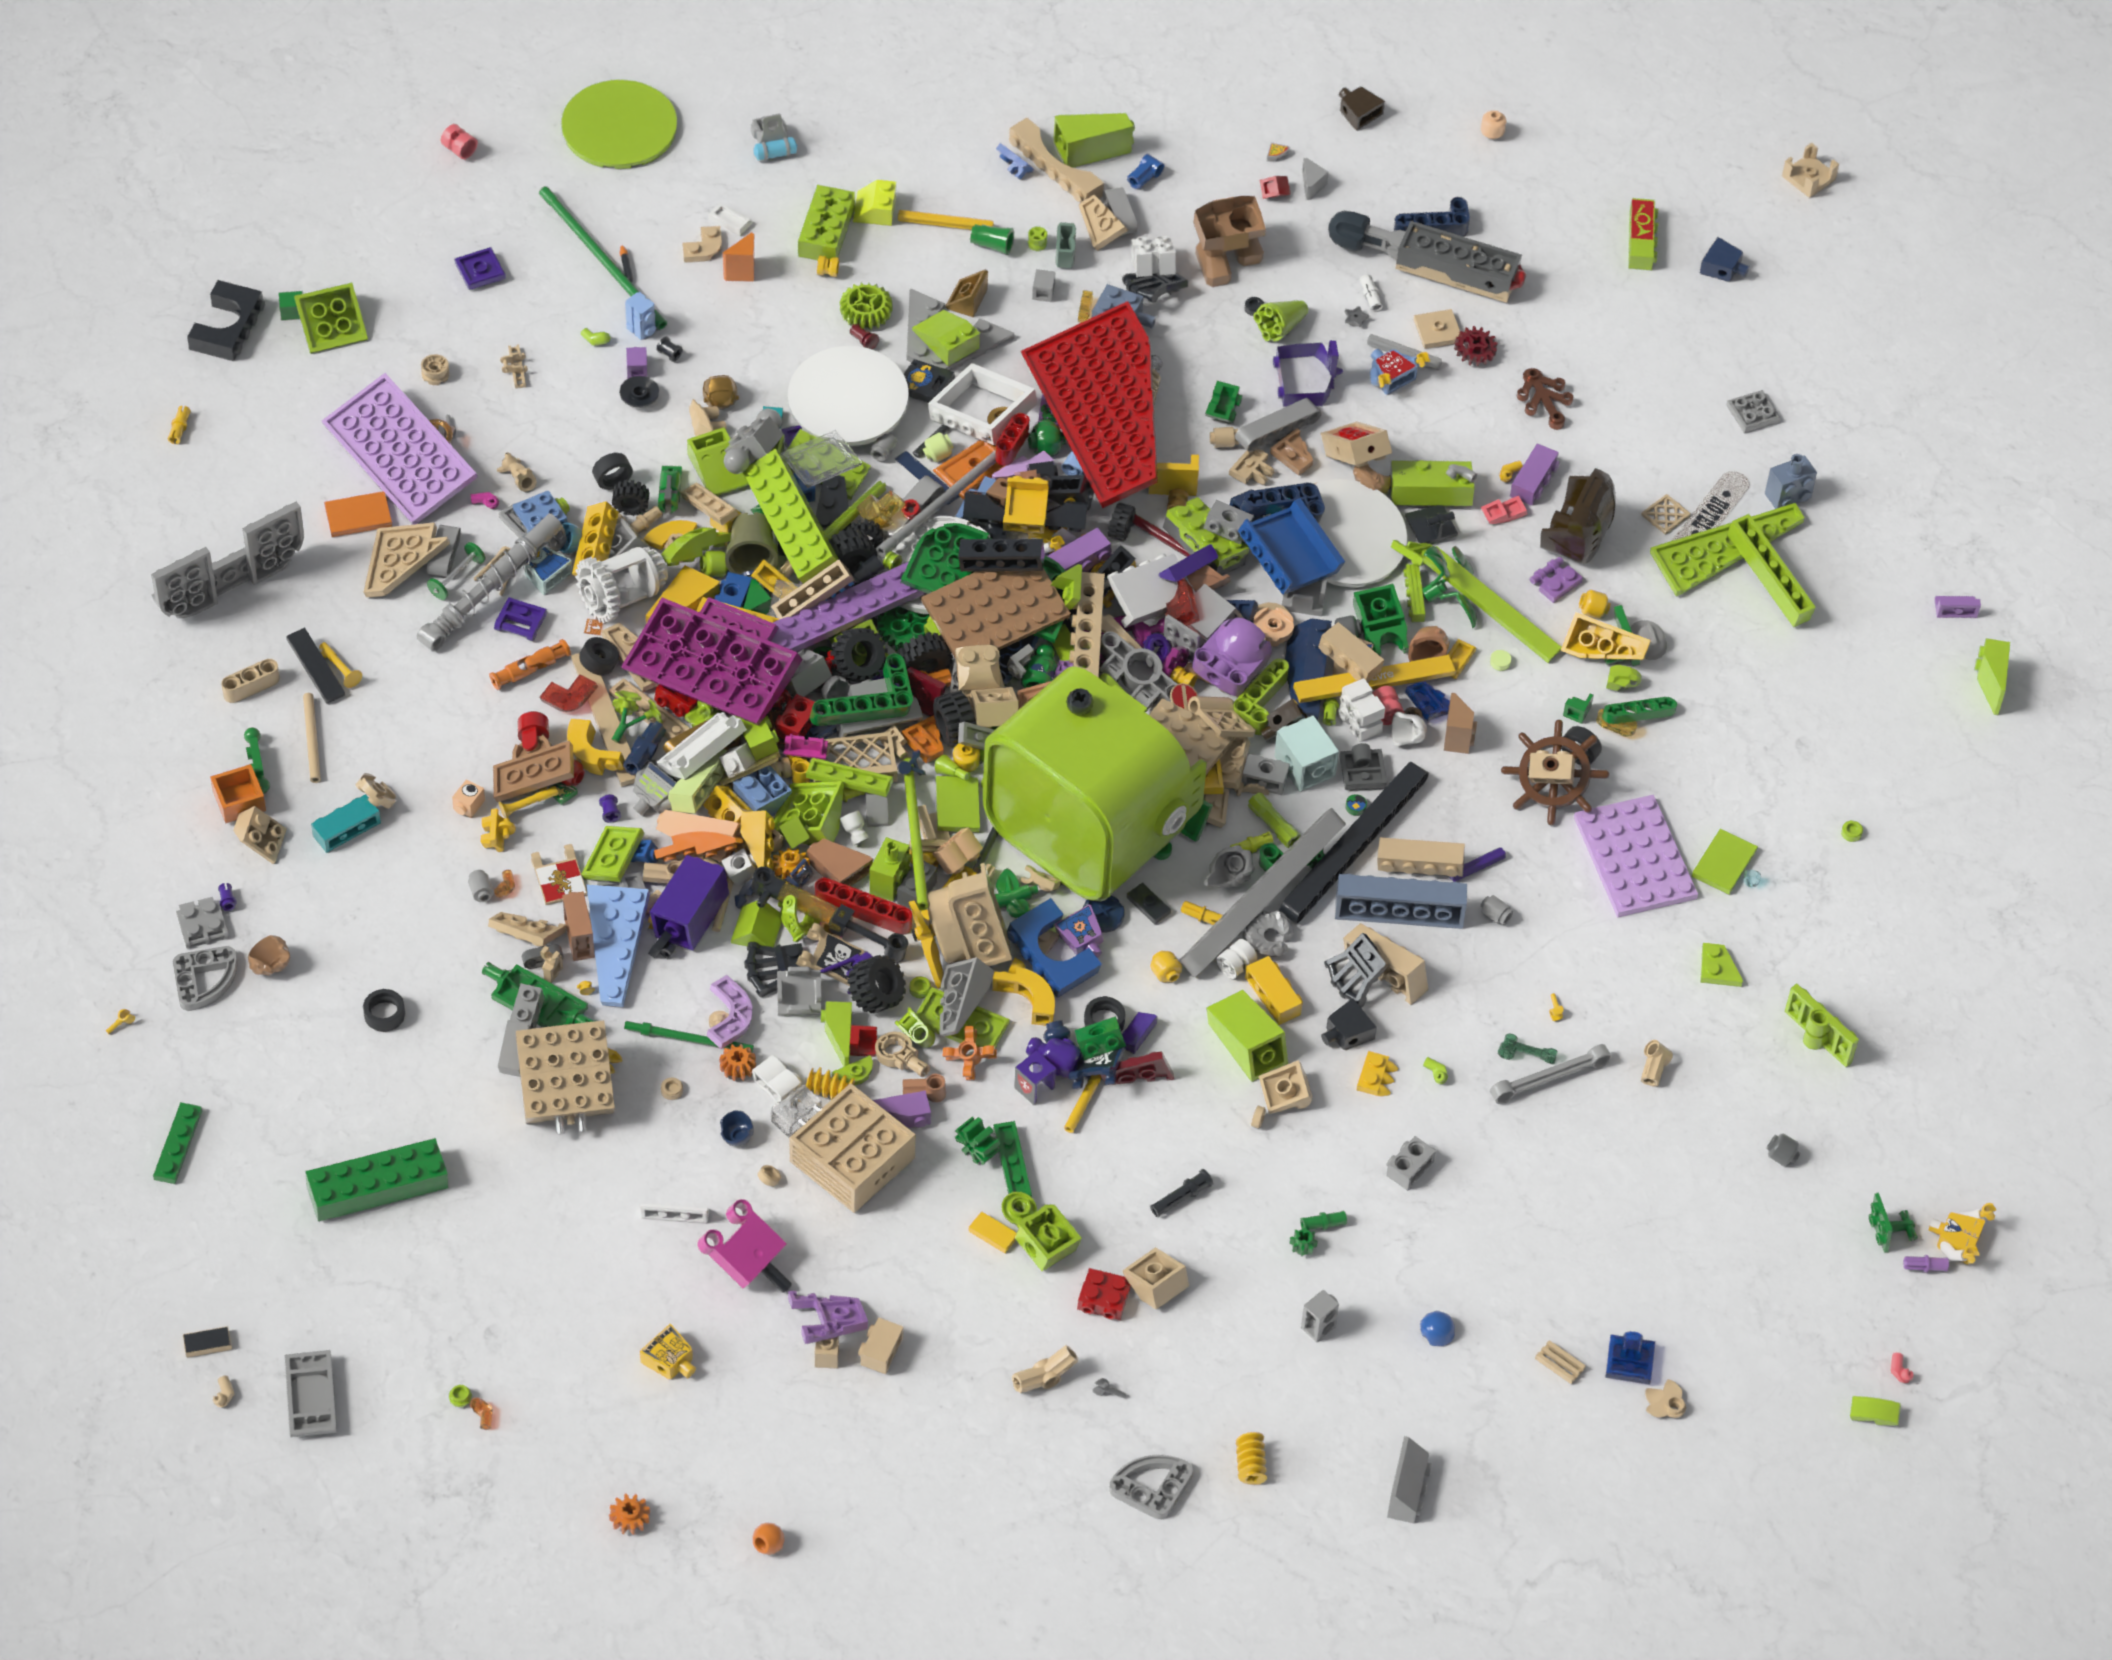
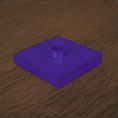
M491 247L454 258L455 265L468 290L506 279L505 272Z

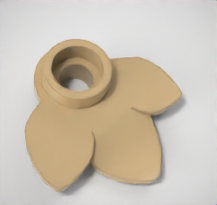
M1668 1379L1663 1390L1646 1388V1399L1650 1403L1646 1411L1650 1415L1658 1418L1665 1416L1679 1418L1684 1415L1686 1404L1681 1398L1682 1390L1674 1381Z

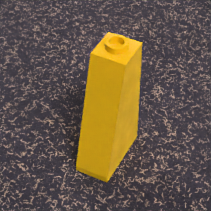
M684 565L646 614V623L662 597L696 611L702 597L715 599V596L720 594V581Z

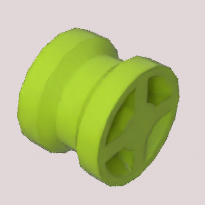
M1035 226L1029 230L1028 247L1031 250L1042 251L1046 248L1048 234L1045 228Z

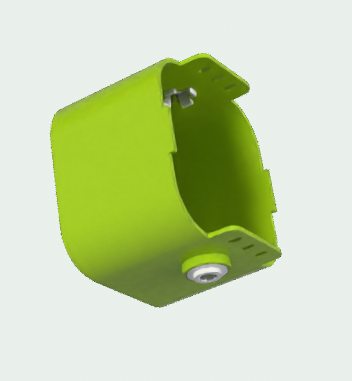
M1072 666L1060 673L986 738L983 806L992 826L1008 843L1054 878L1060 880L1062 884L1077 895L1088 900L1104 901L1184 829L1185 823L1199 811L1203 804L1207 763L1200 759L1190 767L1186 753L1180 743L1169 730L1145 713L1147 707L1117 685L1110 687L1091 672ZM1082 688L1092 694L1093 707L1085 715L1073 714L1067 707V697L1074 689Z

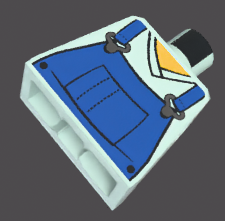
M544 546L538 551V556L534 560H530V564L524 565V570L528 579L545 595L572 574V563L569 558Z

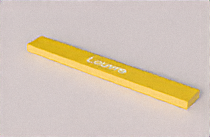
M1444 655L1383 666L1381 672L1370 680L1368 684L1372 690H1376L1383 686H1398L1453 676L1456 670L1450 656ZM1350 673L1294 682L1293 688L1299 703L1341 696L1342 687L1358 680L1354 679Z

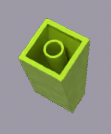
M1127 113L1056 115L1054 118L1053 143L1063 163L1074 168L1132 153L1135 125L1133 120L1129 119Z
M1244 990L1206 1007L1208 1024L1251 1082L1258 1079L1260 1075L1288 1064L1285 1031Z

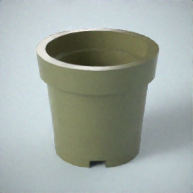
M748 512L738 515L733 520L731 539L726 549L725 564L728 570L739 575L746 571H753L763 559L776 569L778 566V552L773 540V530L766 516L754 512V515H748Z

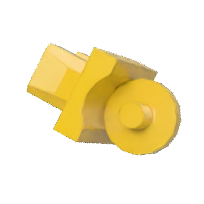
M497 808L491 809V816L482 818V828L485 832L490 831V833L482 834L480 841L484 848L494 847L497 852L504 851V839H508L509 835L515 833L516 826L510 822L509 818L501 817Z

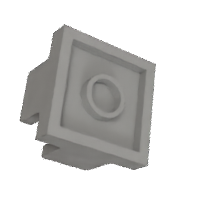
M1327 578L1284 594L1282 606L1289 612L1322 617Z
M788 967V971H777L778 1015H821V970H810V967Z

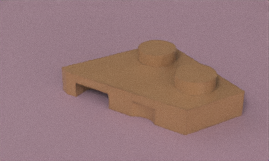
M1298 428L1270 448V454L1298 476L1313 465V458L1307 451V445L1305 441H1302Z

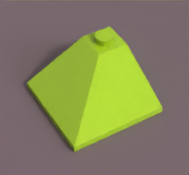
M352 282L294 296L310 353L368 340Z
M843 781L791 783L789 788L792 790V793L777 811L774 818V829L782 835L777 824L796 814L809 835V839L802 844L811 846L823 838L834 842L840 828L844 790Z

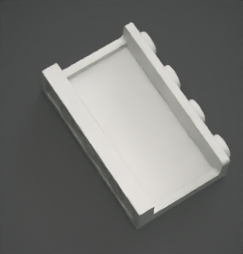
M1163 554L1158 556L1155 561L1150 562V560H1146L1136 568L1130 566L1123 570L1122 573L1116 571L1107 576L1108 580L1104 583V588L1111 586L1124 610L1126 617L1121 622L1125 628L1180 608L1195 594L1187 576L1177 582L1159 577L1160 572L1179 562L1175 554L1168 556Z

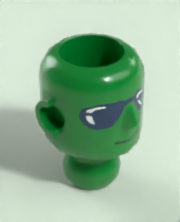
M1046 644L1038 646L1035 651L1036 655L1031 656L1032 660L1024 666L1026 673L1021 679L1024 689L1055 679L1057 664L1053 659L1055 652L1051 646Z

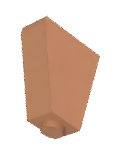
M824 838L817 843H813L807 849V858H809L810 865L823 878H829L852 886L870 874L873 858Z

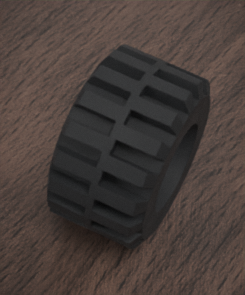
M859 529L842 530L838 534L831 536V539H828L838 559L851 573L859 567L858 563L860 561L864 563L873 555L878 557L868 536Z
M852 628L842 632V635H838L835 638L837 642L832 644L834 651H831L830 656H834V659L831 660L832 665L836 664L837 667L834 669L837 672H841L842 677H848L849 680L872 679L873 676L880 674L879 670L884 668L883 662H886L887 659L885 653H888V649L883 646L886 644L885 641L880 640L881 635L874 633L872 629ZM857 642L862 643L867 651L866 661L860 667L854 663L851 655L852 649Z
M959 690L934 699L933 711L939 733L948 747H955L958 744L959 723L967 722L976 725L970 702L965 694Z
M877 955L857 962L858 964L852 967L853 970L849 972L848 984L850 988L848 990L852 994V1000L857 1002L856 1006L858 1008L862 1007V1011L872 1014L899 1005V1002L904 999L903 994L906 993L904 988L906 980H904L903 976L905 975L903 971L901 972L900 965L895 964L894 959H889L886 955Z

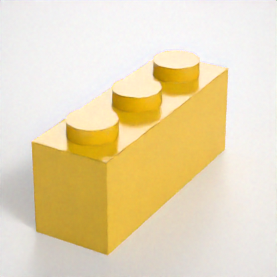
M1267 956L1246 966V980L1278 1025L1301 1015L1303 1000L1299 994L1293 991L1289 979L1284 978L1276 962H1273Z

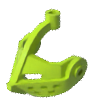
M788 895L784 900H779L778 906L781 908V920L792 935L794 942L798 943L804 936H807L809 929L812 928L814 923L820 925L822 915L820 908L816 906L809 908L803 921L799 923L796 913L797 898L793 895Z

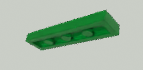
M180 1102L154 1171V1180L176 1184L202 1114V1106Z
M1015 1121L993 1124L995 1138L999 1139L1001 1144L998 1146L1000 1149L999 1157L1008 1194L1023 1192L1032 1198Z

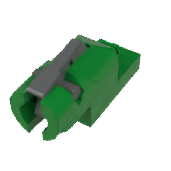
M662 465L658 495V508L662 512H665L666 506H671V513L678 509L681 493L682 466Z

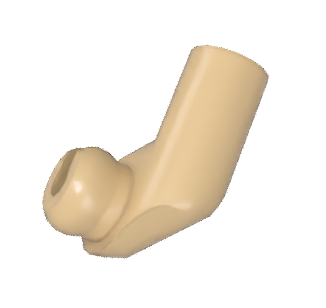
M226 1375L218 1379L221 1392L217 1393V1396H213V1403L217 1407L227 1406L234 1396L230 1379Z

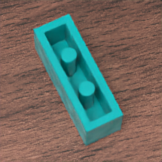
M366 794L353 799L350 803L336 808L332 813L320 817L311 823L313 837L326 853L381 824L380 812L376 806L369 802V797Z

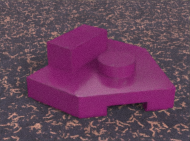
M1183 646L1173 647L1162 664V672L1170 678L1177 666L1184 668L1188 663L1189 649Z

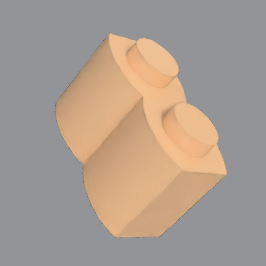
M968 827L961 829L933 853V856L946 874L954 873L956 875L965 869L964 864L968 860L972 862L980 856L979 852L983 847Z

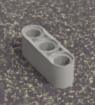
M1124 188L1104 190V204L1128 229L1124 234L1137 232V221Z
M439 525L435 538L448 537L450 544L428 561L427 574L447 577L450 574L460 541L461 528Z

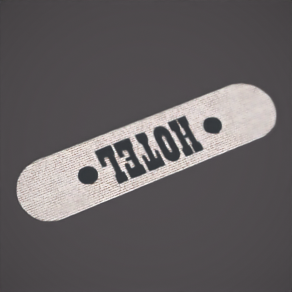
M1735 471L1724 473L1676 533L1672 541L1720 526L1748 490L1750 485L1748 478Z

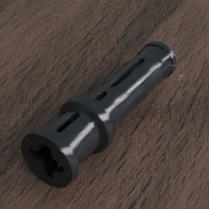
M1201 1169L1196 1176L1191 1179H1185L1181 1187L1150 1205L1152 1213L1156 1217H1160V1215L1188 1197H1196L1199 1191L1207 1186H1213L1210 1174L1205 1169Z

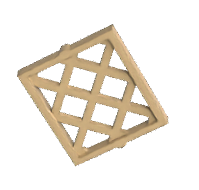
M1666 494L1644 510L1641 515L1661 532L1667 534L1690 517L1691 513ZM1667 500L1670 501L1673 505H1667ZM1657 508H1664V512H1657ZM1667 508H1674V513H1667ZM1677 509H1680L1683 513H1677ZM1648 515H1655V520ZM1657 515L1665 516V520H1658ZM1667 516H1675V521H1669ZM1658 523H1664L1665 528L1660 526Z

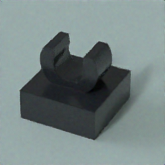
M665 930L648 954L655 959L661 953L664 958L669 959L676 949L674 945L668 943L672 935Z

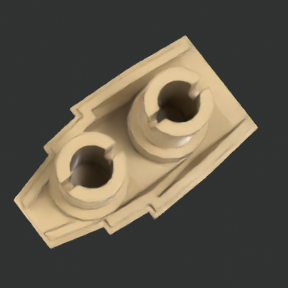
M695 399L692 400L689 406V413L695 436L723 427L727 428L725 421L710 422V419H718L719 409L717 406L702 407Z

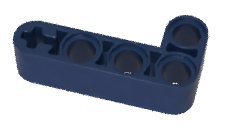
M1454 197L1450 201L1449 212L1398 214L1395 217L1393 231L1402 230L1406 232L1410 221L1464 237L1468 233L1470 221L1468 203L1462 197Z
M1307 482L1249 491L1243 498L1240 510L1254 515L1253 517L1269 515L1289 508L1294 500L1301 498L1319 523L1325 511V505L1318 487L1313 483Z

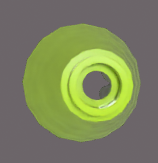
M1302 300L1265 303L1258 308L1253 318L1265 341H1279L1308 314V306Z

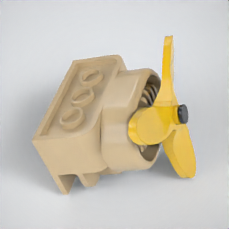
M985 863L980 864L981 873L968 876V873L964 872L962 873V879L951 882L948 887L928 892V910H919L914 900L909 901L917 927L915 930L911 929L915 942L921 940L924 955L938 989H941L944 973L935 936L937 937L943 957L948 964L976 957L988 966L1012 960L1007 928Z

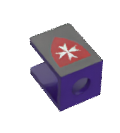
M1035 1051L1015 1067L1014 1088L1034 1105L1037 1103V1087L1041 1081L1051 1090L1055 1088L1056 1067L1038 1051ZM1032 1064H1033V1072H1031L1030 1069H1029V1067H1030Z

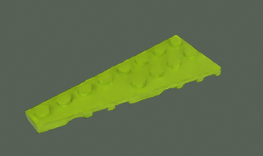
M1796 503L1751 516L1769 542L1802 524L1805 518ZM1731 523L1650 548L1651 556L1675 596L1685 593L1743 558L1727 535Z

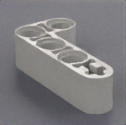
M928 475L924 476L881 522L880 528H882L883 539L886 540L893 536V532L911 521L906 519L902 513L901 506L903 502L908 499H914L918 502L921 511H923L945 492L944 487ZM912 506L908 508L910 513L914 512Z

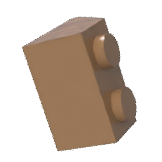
M1451 693L1443 751L1468 754L1469 747L1474 746L1477 721H1473L1474 712L1456 693Z

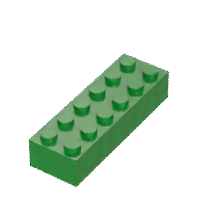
M436 1138L305 1171L306 1186L318 1222L448 1189V1173Z

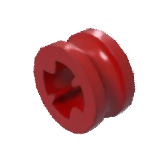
M914 499L906 500L901 506L904 517L912 520L921 512L918 502ZM911 506L912 508H914V512L910 513V511L908 510V508Z

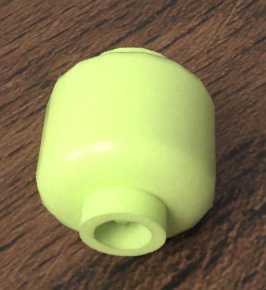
M937 433L925 440L923 452L928 460L932 458L934 462H939L952 454L951 449L954 447L947 434Z

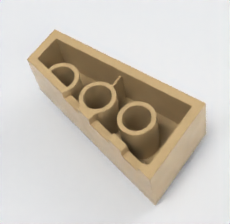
M1361 923L1343 937L1346 950L1361 933L1368 935L1390 963V966L1378 979L1380 981L1385 979L1392 985L1391 990L1396 994L1399 992L1407 997L1405 1001L1410 1005L1428 991L1425 961L1420 956L1414 955L1407 951L1405 947L1397 945L1388 937L1378 934L1372 928L1366 927Z

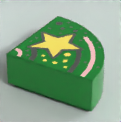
M553 785L556 786L559 793L553 796V798L561 805L578 794L577 789L571 785Z

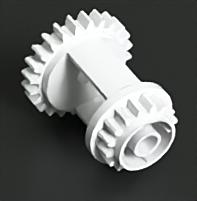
M635 547L630 551L602 562L590 557L579 561V564H577L578 569L575 570L578 574L575 578L579 582L576 585L580 588L579 594L582 595V601L586 603L585 608H589L590 615L594 614V619H598L599 623L603 622V624L615 620L619 616L617 612L620 611V608L656 595L660 589L664 588L665 582L668 579V570L663 557L658 551L650 550L649 547ZM629 568L631 578L636 586L622 588L619 592L612 574Z

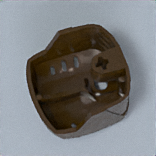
M1595 468L1590 476H1569L1566 496L1561 511L1556 510L1554 512L1550 528H1543L1541 530V549L1573 559L1581 564H1586L1592 560L1615 514V485L1609 474ZM1569 507H1573L1571 515L1566 514Z

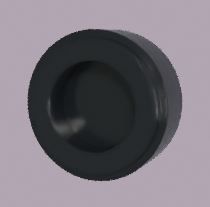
M1259 297L1248 298L1245 301V312L1253 316L1258 308L1264 304V301Z

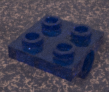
M1635 1331L1626 1332L1623 1336L1610 1334L1605 1378L1650 1385L1655 1341L1644 1340L1643 1335Z

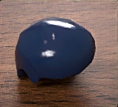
M734 1110L728 1112L720 1121L721 1136L730 1146L746 1144L753 1136V1123L744 1111Z

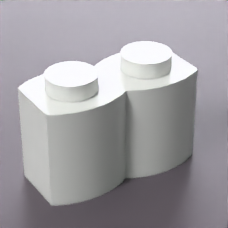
M772 1055L752 1070L753 1080L780 1106L801 1092V1078L797 1073L789 1071L785 1062L780 1058L777 1059Z

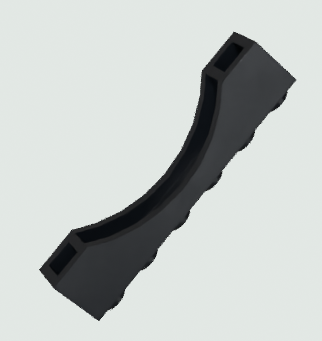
M966 490L963 517H966L971 522H979L980 519L988 520L987 523L1000 524V521H1003L1005 506L995 501L987 492ZM1066 501L1062 505L1046 511L1045 525L1049 526L1048 529L1060 530L1061 527H1066L1071 532H1081V529L1086 527L1088 503Z

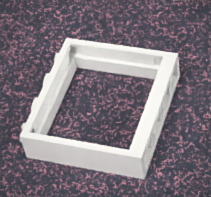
M971 363L928 403L930 419L994 445L1011 418L1017 413L1027 414L1037 405L1034 388ZM972 384L1015 401L991 424L948 407Z

